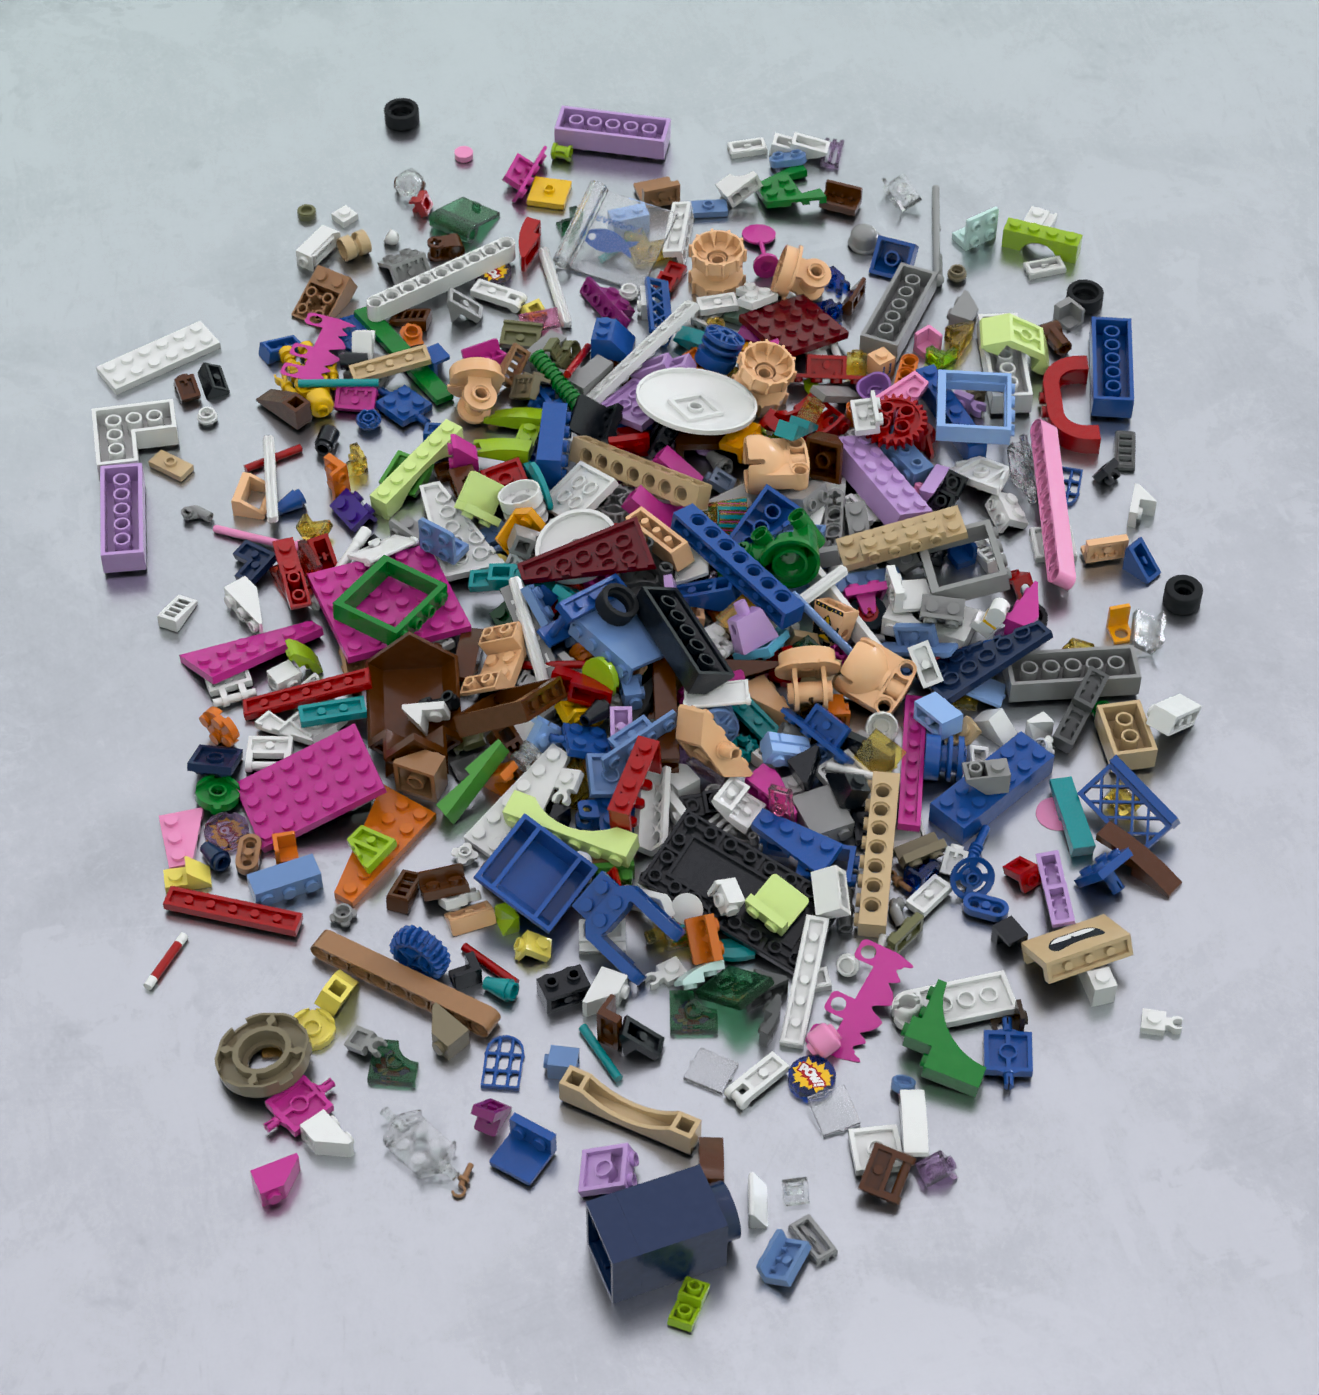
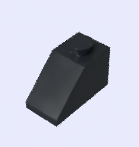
M826 773L825 775L841 809L859 810L871 792L864 775L848 773Z

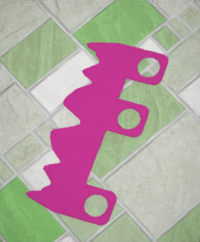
M308 313L305 323L321 327L322 330L314 347L295 343L290 350L291 355L306 358L305 365L284 363L280 373L298 379H324L321 374L330 372L324 366L335 364L340 360L337 356L330 353L329 350L345 349L344 342L338 336H347L342 330L343 328L356 326L341 319L317 313ZM312 316H318L322 319V322L312 323L309 319ZM304 347L307 349V353L298 354L295 352V348ZM294 366L298 369V372L289 374L285 371V368Z
M868 939L861 941L855 952V957L873 966L856 998L854 999L839 991H834L824 1006L826 1011L843 1018L837 1029V1032L842 1037L840 1040L841 1047L832 1056L854 1062H860V1059L855 1055L853 1046L866 1043L860 1033L872 1031L882 1024L880 1018L872 1010V1006H891L893 992L889 983H900L896 971L904 967H914L897 952ZM866 945H871L876 949V955L870 959L864 958L861 954V949ZM836 997H841L846 1001V1007L841 1011H836L831 1007V1001ZM814 1024V1025L811 1027L810 1031H811L812 1029H814L816 1026H818L819 1024Z

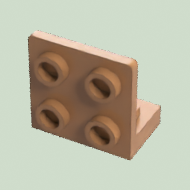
M668 176L633 184L641 204H645L647 209L671 205L672 202H680V183L678 180L671 181Z

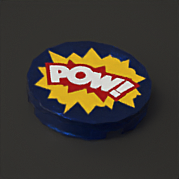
M808 1055L794 1061L789 1068L788 1084L791 1090L801 1098L804 1096L809 1098V1100H818L825 1098L834 1089L836 1072L833 1065L827 1059Z

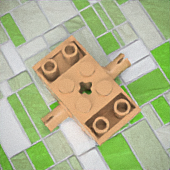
M680 704L677 715L676 740L697 768L723 777H751L753 773L748 767L749 763L747 760L741 757V749L727 739L725 730L713 720V714L707 709Z

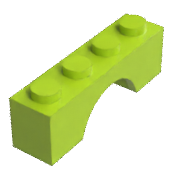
M1009 217L1003 229L1001 247L1020 251L1027 244L1039 243L1050 248L1055 256H1060L1062 261L1076 264L1081 251L1083 235Z

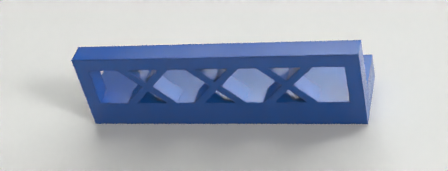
M646 276L644 282L649 333L651 334L656 329L654 324L658 323L659 326L672 313L668 281ZM651 285H656L658 287L657 289H655ZM672 336L669 338V341L661 347L667 348Z

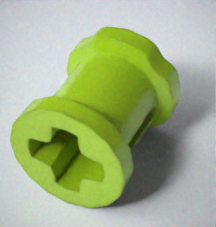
M554 142L551 148V159L561 158L570 162L573 155V146H562Z

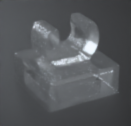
M807 1177L782 1180L785 1207L810 1204Z

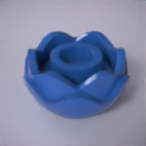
M363 409L357 415L356 423L364 431H373L379 427L381 415L374 409Z

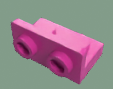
M336 387L334 409L349 412H361L363 409L375 410V401L379 397L377 388Z

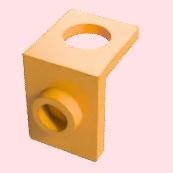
M1129 603L1109 607L1106 628L1114 645L1135 640L1128 625L1131 609ZM1124 631L1127 633V636L1119 638L1115 635V632Z

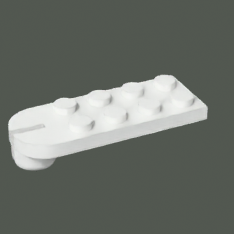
M1002 970L947 982L943 997V1012L947 1028L1014 1014L1016 999L1005 971ZM936 984L905 990L896 995L892 1002L891 1015L894 1017V1023L899 1029H903L905 1022L910 1023L913 1015L918 1017L922 1006L927 1007L929 1000L926 999L930 986L935 987Z

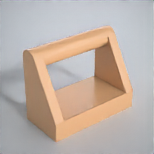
M242 472L231 500L233 516L263 520L267 514L266 492L260 509L250 505L247 501L251 491L265 492V480L251 473Z

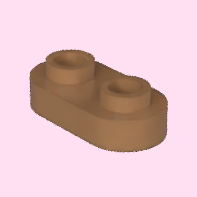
M246 834L239 839L235 864L237 871L242 875L256 872L259 868L262 842L261 838L256 834Z

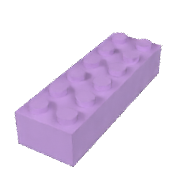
M562 105L554 128L555 142L562 146L572 145L574 149L664 159L671 137V119Z
M866 435L838 437L843 443V477L859 496L865 500V503L884 525L933 512L926 501L922 499L915 488L910 485L875 443H871V438L866 439Z
M142 463L100 466L101 560L104 573L146 570L145 478Z

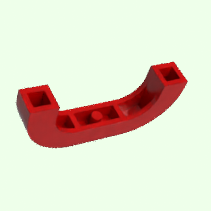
M1087 355L1069 356L1059 359L1047 368L1043 376L1042 391L1039 392V404H1042L1041 418L1057 427L1059 445L1077 453L1099 454L1101 443L1099 425H1080L1070 421L1064 414L1060 391L1066 385L1087 384L1089 372Z

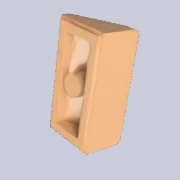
M487 900L444 914L453 936L491 926L497 922L494 908Z

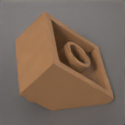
M422 750L393 761L397 791L434 803L439 801L448 785L446 758L444 755L438 752Z

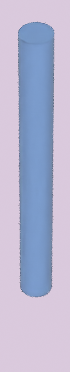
M794 590L792 593L805 604L804 612L849 655L853 648Z

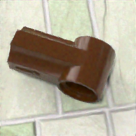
M1053 320L1038 325L1043 328L1046 341L1055 353L1060 356L1067 355L1072 349V344L1063 334L1060 322Z

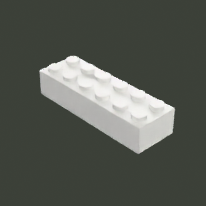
M1007 313L978 314L976 333L983 372L1011 373V383L1015 384V393L1011 394V396H1015V407L1011 408V410H1015V413L1031 412L1033 391L1025 353L1012 349L1009 346H1006L998 356L981 349L979 321L982 318ZM1010 313L1018 317V313ZM987 391L991 414L1003 413L1004 392Z

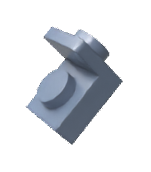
M716 466L712 472L708 471L702 481L711 484L714 490L722 494L732 489L737 479Z

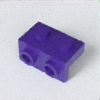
M346 488L329 505L354 533L369 518L374 522L378 520L373 514L375 510L368 503L364 504L362 502L364 498L357 491L352 493Z

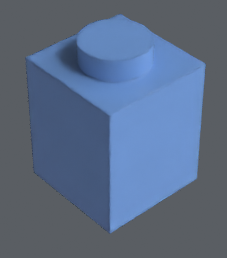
M551 1045L550 1052L545 1054L543 1068L547 1069V1077L549 1079L561 1080L570 1065L579 1068L580 1048Z

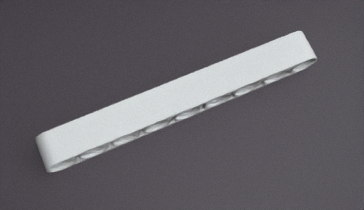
M502 237L370 296L366 300L368 319L373 322L382 321L448 291L450 287L455 288L514 261L515 240L511 237Z

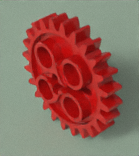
M894 393L891 398H888L885 394L884 399H880L881 409L878 412L883 414L884 425H880V434L866 435V439L871 438L872 444L878 442V447L884 444L887 450L890 446L897 450L899 445L905 449V444L913 446V440L919 442V436L924 437V431H927L928 417L927 411L923 410V405H918V400L911 402V396L903 399V394L896 398ZM899 409L897 412V417L895 419L896 410ZM894 425V431L892 434H890L892 431V426Z

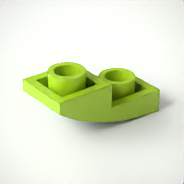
M285 640L288 647L285 652L291 662L295 661L299 668L305 665L307 670L311 668L317 674L323 672L318 656L309 647L296 640Z
M686 1276L678 1292L677 1301L668 1317L667 1325L692 1332L705 1302L710 1284Z

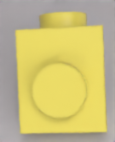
M527 930L514 943L515 960L520 961L527 955L546 963L551 958L552 939Z

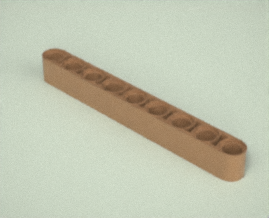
M324 930L310 948L312 954L319 960L432 1013V1005L438 1003L468 1028L470 1032L481 1037H488L501 1019L500 1013L492 1006L331 930Z

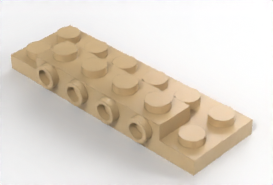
M958 505L835 540L843 566L848 569L847 571H852L967 539L968 534Z

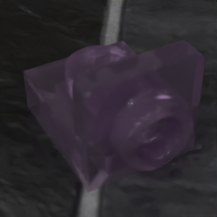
M941 1150L915 1164L927 1187L948 1176L953 1180L958 1178L955 1169L958 1167L951 1155L946 1156Z

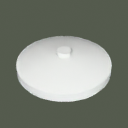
M582 508L564 512L549 521L541 530L535 545V556L613 526L614 523L608 516L593 509ZM598 576L556 582L570 585L581 584L591 581Z

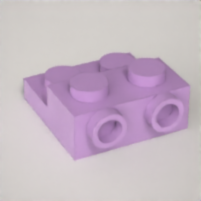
M629 1143L582 1150L578 1193L581 1197L599 1194L607 1195L637 1185V1177L634 1173V1167L639 1165L637 1152H634Z

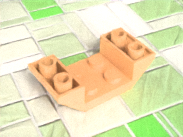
M519 621L484 628L478 645L487 657L479 675L465 677L460 690L461 697L515 687L527 655L522 625Z

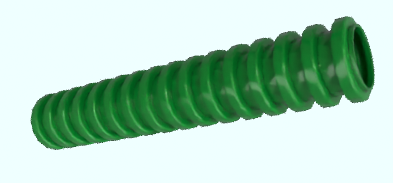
M543 349L535 351L529 358L530 363L537 368L538 372L545 374L544 378L551 380L549 385L559 394L564 403H568V408L573 412L580 393L563 376V373L556 367L549 356L545 354Z

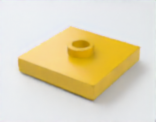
M535 176L527 198V205L564 210L572 187V181Z

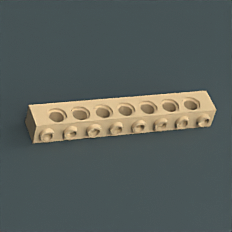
M587 435L573 436L569 455L570 461L576 464L582 461L617 481H622V484L625 486L638 487L642 485L648 492L654 494L655 498L667 499L672 505L686 507L693 503L700 510L708 508L712 490L711 484Z
M873 771L872 780H868L871 798H867L865 803V812H869V817H864L863 830L867 831V836L862 835L861 849H865V855L860 854L859 868H863V874H858L857 885L862 890L861 893L856 894L855 907H860L859 913L855 912L854 926L858 927L857 936L879 938L880 934H886L900 773Z

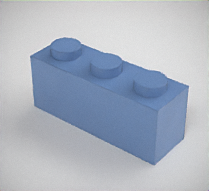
M313 854L247 874L248 888L254 902L266 906H271L274 903L323 888L322 875Z

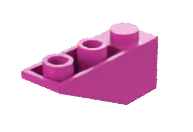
M1034 581L1030 588L1027 587L1025 589L1023 597L1015 602L1013 610L1010 613L1007 612L1003 622L1005 625V635L1013 633L1016 628L1038 621L1037 581Z

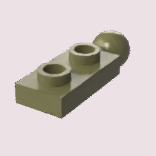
M916 912L911 917H907L896 932L890 933L886 941V948L899 954L923 930L924 916Z

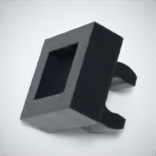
M1112 458L1092 477L1097 483L1104 478L1107 485H1112L1121 476L1120 472L1115 469L1119 462Z

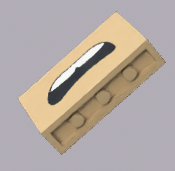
M1105 914L1021 942L1024 962L1026 964L1038 963L1043 968L1044 978L1048 984L1133 955L1131 934Z

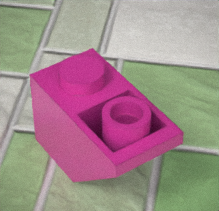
M450 434L451 443H447L448 455H452L451 458H448L449 469L472 464L474 470L479 472L476 446L456 434Z

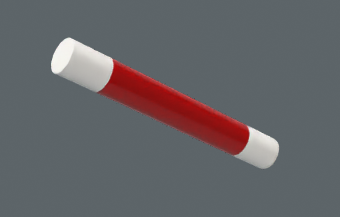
M183 932L179 934L145 981L143 986L147 990H151L188 939L187 934Z

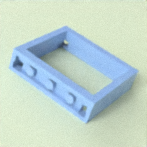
M938 369L936 441L1010 445V437L1015 435V424H1011V422L1015 421V410H1011V408L1015 407V396H1011V394L1015 393V384L1011 383V373ZM946 389L1004 392L1003 427L946 424Z

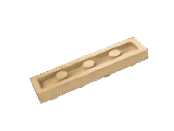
M424 344L348 366L352 379H380L432 363L427 347Z

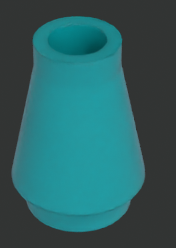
M486 976L483 980V990L494 994L505 1002L516 999L519 992V984L514 979Z

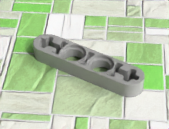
M838 488L828 491L829 502L825 504L824 519L826 536L823 547L832 546V543L837 545L835 539L845 535L846 512L844 504H846L844 492ZM835 497H838L837 505H835L833 502L835 500ZM833 513H840L837 519L830 518ZM832 530H839L836 536L829 535Z

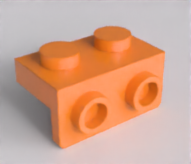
M714 913L685 919L684 924L693 965L723 960L724 945L722 941H719L718 931L720 927L718 919L714 917Z

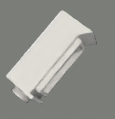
M325 225L319 227L296 250L297 265L313 272L314 267L334 248H337L336 241L337 238L341 237L340 232Z

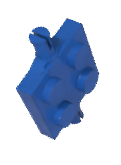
M403 385L392 392H389L383 386L378 389V393L383 397L375 401V408L400 426L404 427L416 421L425 426L426 422H431L424 415L432 410V403L408 386Z
M563 722L561 727L562 735L552 733L549 735V742L563 745L567 756L585 759L587 753H608L611 751L606 730L599 727H585L577 723L569 724Z
M1007 1016L1002 1018L1003 1029L984 1030L983 1062L984 1067H986L984 1075L1004 1077V1089L1008 1090L1009 1082V1090L1014 1088L1013 1077H1032L1033 1075L1032 1032L1012 1029V1017L1008 1016L1007 1024Z

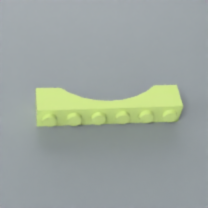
M447 419L440 424L370 494L371 507L375 510L374 513L389 520L402 507L405 498L418 478L438 460L452 456L448 455L447 443H451L450 434H456L464 439L463 428Z
M514 790L502 811L505 823L511 828L515 826L525 813L575 851H583L595 859H605L614 866L629 868L640 847L638 834L619 827L598 831L578 830L567 827L547 815L535 797Z

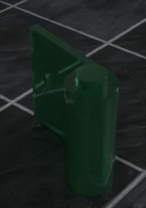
M461 197L433 211L429 216V224L432 228L446 234L456 233L462 241L470 244L477 236L478 227L499 217L500 212L481 205L476 201Z

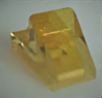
M974 321L946 326L944 341L950 343L949 349H951L952 359L959 360L972 340L975 327Z

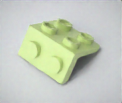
M470 471L454 508L462 511L461 515L472 520L474 517L478 519V523L487 528H490L491 525L499 527L502 519L494 516L499 505L498 492L504 485L476 471Z
M772 874L755 896L750 894L747 897L745 909L750 916L755 919L758 918L765 923L764 925L771 932L783 936L807 907L809 899L779 875Z

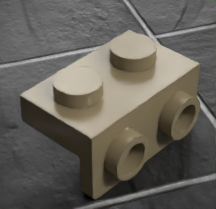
M931 832L899 845L893 851L902 870L907 867L913 869L923 864L922 861L929 858L935 860L943 856L947 844L944 838L938 840L936 833Z

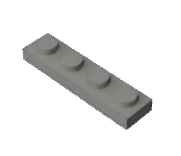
M865 500L844 504L849 535L869 530ZM876 564L855 569V571L874 570L877 567Z

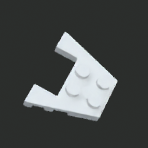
M314 672L301 684L317 681L320 678ZM268 710L255 721V728L278 736H293L294 741L312 745L314 744L313 737L333 726H336L337 730H339L348 721L301 728L298 711L284 721Z

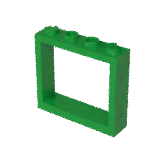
M383 555L333 602V617L343 624L390 645L408 631L412 633L416 630L418 631L429 618L433 617L441 606L445 605V602L448 600L447 584ZM388 576L428 594L396 627L356 609Z

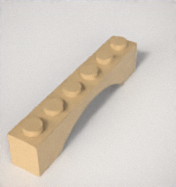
M572 1065L568 1067L559 1082L560 1100L691 1155L698 1143L699 1137H701L702 1120L681 1111H661L636 1104L609 1089L591 1073Z

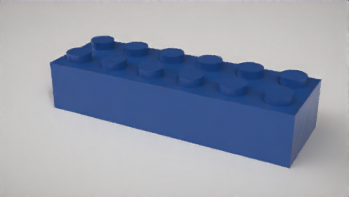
M1092 316L1089 332L1091 416L1132 418L1134 378L1131 319Z
M1022 731L985 759L1007 758L1011 773L1009 793L986 795L967 784L965 777H962L930 803L929 821L963 845L980 831L982 825H988L1049 776L1053 770L1055 755Z

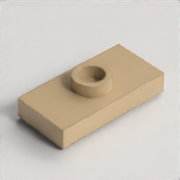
M162 449L148 461L149 467L180 482L194 471L193 464Z

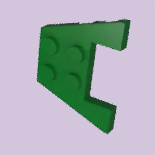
M804 165L789 167L762 180L763 186L756 191L767 208L791 206V203L796 202L810 205V201L818 200L819 204L827 203L826 195L821 188L801 193L793 180L807 177V169Z

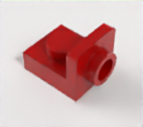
M1021 856L1002 866L1005 875L1019 881L1020 889L1023 893H1027L1041 884L1037 864Z

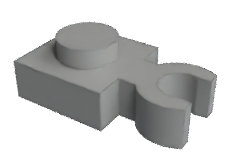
M356 1025L344 1046L348 1050L366 1056L368 1051H370L374 1057L380 1058L381 1054L377 1048L379 1046L387 1047L388 1044L382 1037H378L374 1031Z

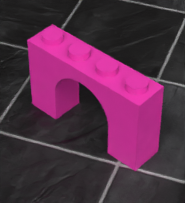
M668 445L660 450L652 460V462L700 481L704 478ZM642 485L634 489L621 505L629 514L642 506L669 528H671L673 512L684 508V506H675L659 501Z

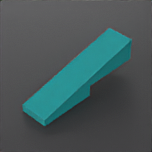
M791 415L789 422L779 419L774 435L795 441L818 430L819 425Z
M1072 776L1050 779L1049 784L1058 819L1062 821L1070 856L1093 854L1096 845Z

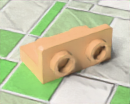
M1127 534L1086 540V544L1080 548L1085 563L1124 558L1129 538Z

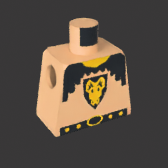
M831 597L815 599L814 610L847 642L852 634L859 611ZM813 621V633H817L819 637L823 638L822 646L830 647L836 644Z

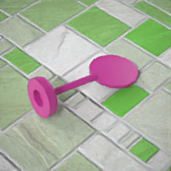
M754 224L742 230V238L746 242L759 245L761 254L753 262L755 274L761 278H770L774 276L779 259L772 253H766L764 244L772 242L775 239L776 232L770 226Z

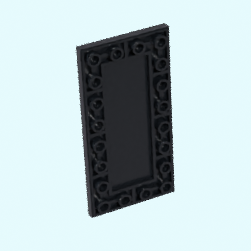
M686 808L638 881V884L651 891L667 894L672 902L682 893H691L697 896L703 905L702 915L714 913V917L718 919L719 932L794 975L806 914L816 916L812 882ZM772 874H777L809 899V904L783 936H780L778 933H773L764 925L765 923L750 916L746 912L745 902L736 915L730 917L727 915L721 916L714 904L713 896L708 897L707 892L715 880L735 877L746 900L750 894L755 896ZM830 918L828 930L836 918Z

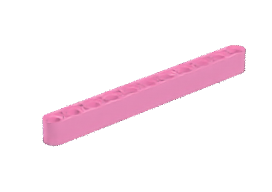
M1038 418L1031 425L1030 437L1048 582L1064 590H1070L1076 581V571L1057 427Z

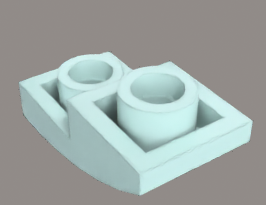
M724 959L704 963L690 969L674 982L675 987L683 985V990L698 988L697 983L705 982L704 977L718 975L717 970L725 969Z

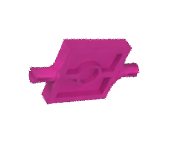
M303 1074L294 1085L265 1101L266 1107L274 1117L264 1123L263 1127L269 1133L277 1126L282 1125L294 1137H297L301 1134L300 1124L323 1109L328 1114L334 1111V1105L326 1098L325 1093L336 1086L335 1082L329 1078L321 1085H317Z

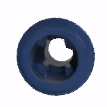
M209 841L201 845L200 851L213 870L224 871L229 867L231 858L227 851Z

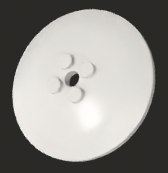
M688 367L662 369L646 375L640 380L636 388L635 397L637 404L647 416L666 427L686 433L723 435L737 432L750 425L757 413V401L744 385L728 376L709 370Z

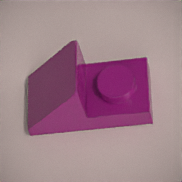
M492 1098L474 1104L471 1111L472 1115L477 1116L474 1129L495 1137L510 1114L512 1107Z

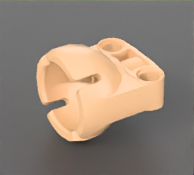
M749 435L744 438L743 464L750 465L748 469L743 471L744 486L747 493L760 494L766 484L775 490L794 489L801 491L808 488L810 461L807 446L802 437L795 441L785 438L771 439L763 435Z
M861 637L841 667L840 672L842 675L836 677L833 687L838 693L843 694V696L872 713L880 711L878 709L880 704H887L890 708L887 712L893 715L915 679L917 666L912 660L902 658L874 640ZM902 668H909L912 674L905 676L900 670Z

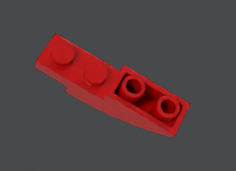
M293 537L272 541L280 579L290 609L294 610L312 606Z

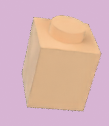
M883 346L867 355L866 372L870 374L879 371L891 377L894 375L896 357Z

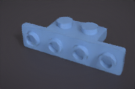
M896 623L893 626L896 642L881 643L885 648L903 658L910 657L908 647L926 640L929 641L934 657L942 659L951 657L959 648L958 643H939L935 623Z
M672 709L653 723L643 714L607 738L613 750L601 757L604 771L608 772L611 769L617 768L621 762L629 758L638 735L657 740L666 732L672 731L677 725L676 712Z

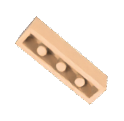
M642 506L625 517V520L637 516L644 537H646V542L648 537L654 541L652 552L664 562H670L673 565V569L677 572L695 561L688 541Z

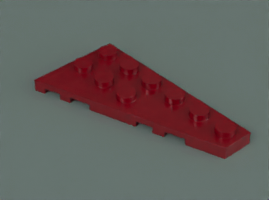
M637 516L517 564L525 585L657 569Z

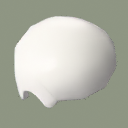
M884 711L875 712L870 715L865 724V732L885 745L896 738L899 729L897 719L891 713Z

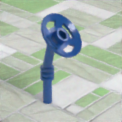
M982 825L975 841L970 844L968 857L959 861L951 871L950 886L953 892L961 899H964L967 894L980 887L983 881L986 883L980 890L976 891L977 893L986 895L994 884L995 872L992 865L986 859L980 857L984 849L983 843L990 831L988 825ZM978 862L986 867L987 873H982L976 866ZM960 880L962 885L966 887L965 892L958 889L955 881Z

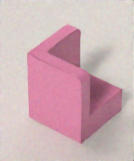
M931 325L925 326L914 335L913 351L926 361L941 352L943 335Z

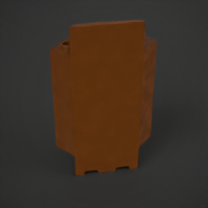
M408 631L365 661V668L369 667L372 679V689L366 690L368 748L384 755L386 778L394 777L393 761L395 759L422 750L438 752L444 755L446 758L447 774H449L448 751L463 742L455 728L456 724L453 719L455 715L461 712V705L455 711L450 710V720L429 722L428 735L425 736L407 718L402 710V704L418 703L419 700L425 697H431L432 700L441 698L442 693L446 690H451L460 698L458 656L443 649L441 644L431 643Z

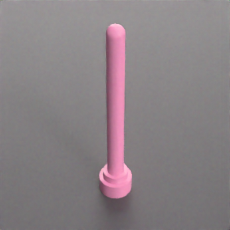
M220 525L213 526V532L243 540L247 539L251 542L272 546V541L279 540ZM301 540L294 541L298 557L304 558L308 550L307 542Z

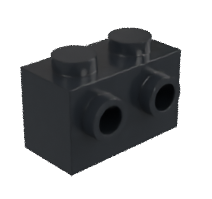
M581 964L569 966L561 971L545 974L536 979L537 994L547 1014L581 1003L591 987Z

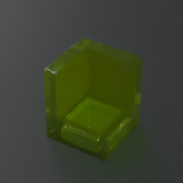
M931 345L926 348L925 363L928 366L934 364L937 369L945 370L956 363L957 349L952 347L947 351H940Z

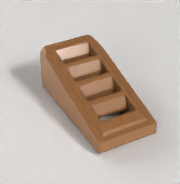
M513 343L500 364L502 374L509 377V379L505 377V382H502V385L507 388H511L514 375L522 373L531 352L517 343ZM516 352L522 355L521 359L515 355ZM512 359L516 361L518 364L515 365L514 363H512ZM508 367H510V368L513 369L514 371H513V372L509 371V370H508Z

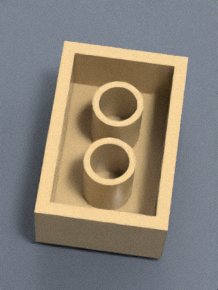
M1140 700L1097 705L1094 724L1108 764L1110 763L1109 760L1117 755L1131 770L1155 767L1158 748L1150 726L1146 724L1147 718Z

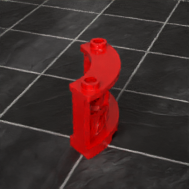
M811 393L793 406L794 410L778 411L770 408L758 423L764 429L775 432L779 419L789 422L791 415L819 425L816 432L830 433L838 437L845 434L852 424L845 415L828 402L820 401ZM823 405L827 410L822 412L820 406ZM835 414L839 418L833 423L834 417L828 416ZM808 434V435L802 437V438L805 440V443H806V437L809 436V435H811V434Z

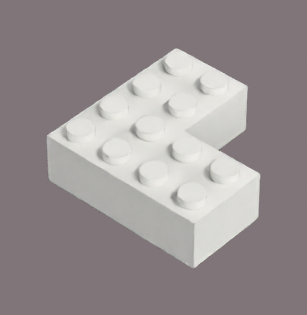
M173 399L91 409L99 481L100 466L140 463L138 449L179 444Z

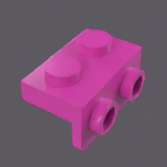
M496 338L461 350L462 359L484 357L496 361L499 365L507 355V353L500 350L499 342Z

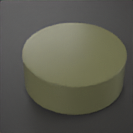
M310 204L301 205L297 209L298 219L304 222L314 220L317 216L316 208Z

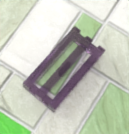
M833 139L829 145L831 150L828 162H825L826 156L820 159V166L839 167L844 140L837 142V139ZM835 147H838L835 163H832Z

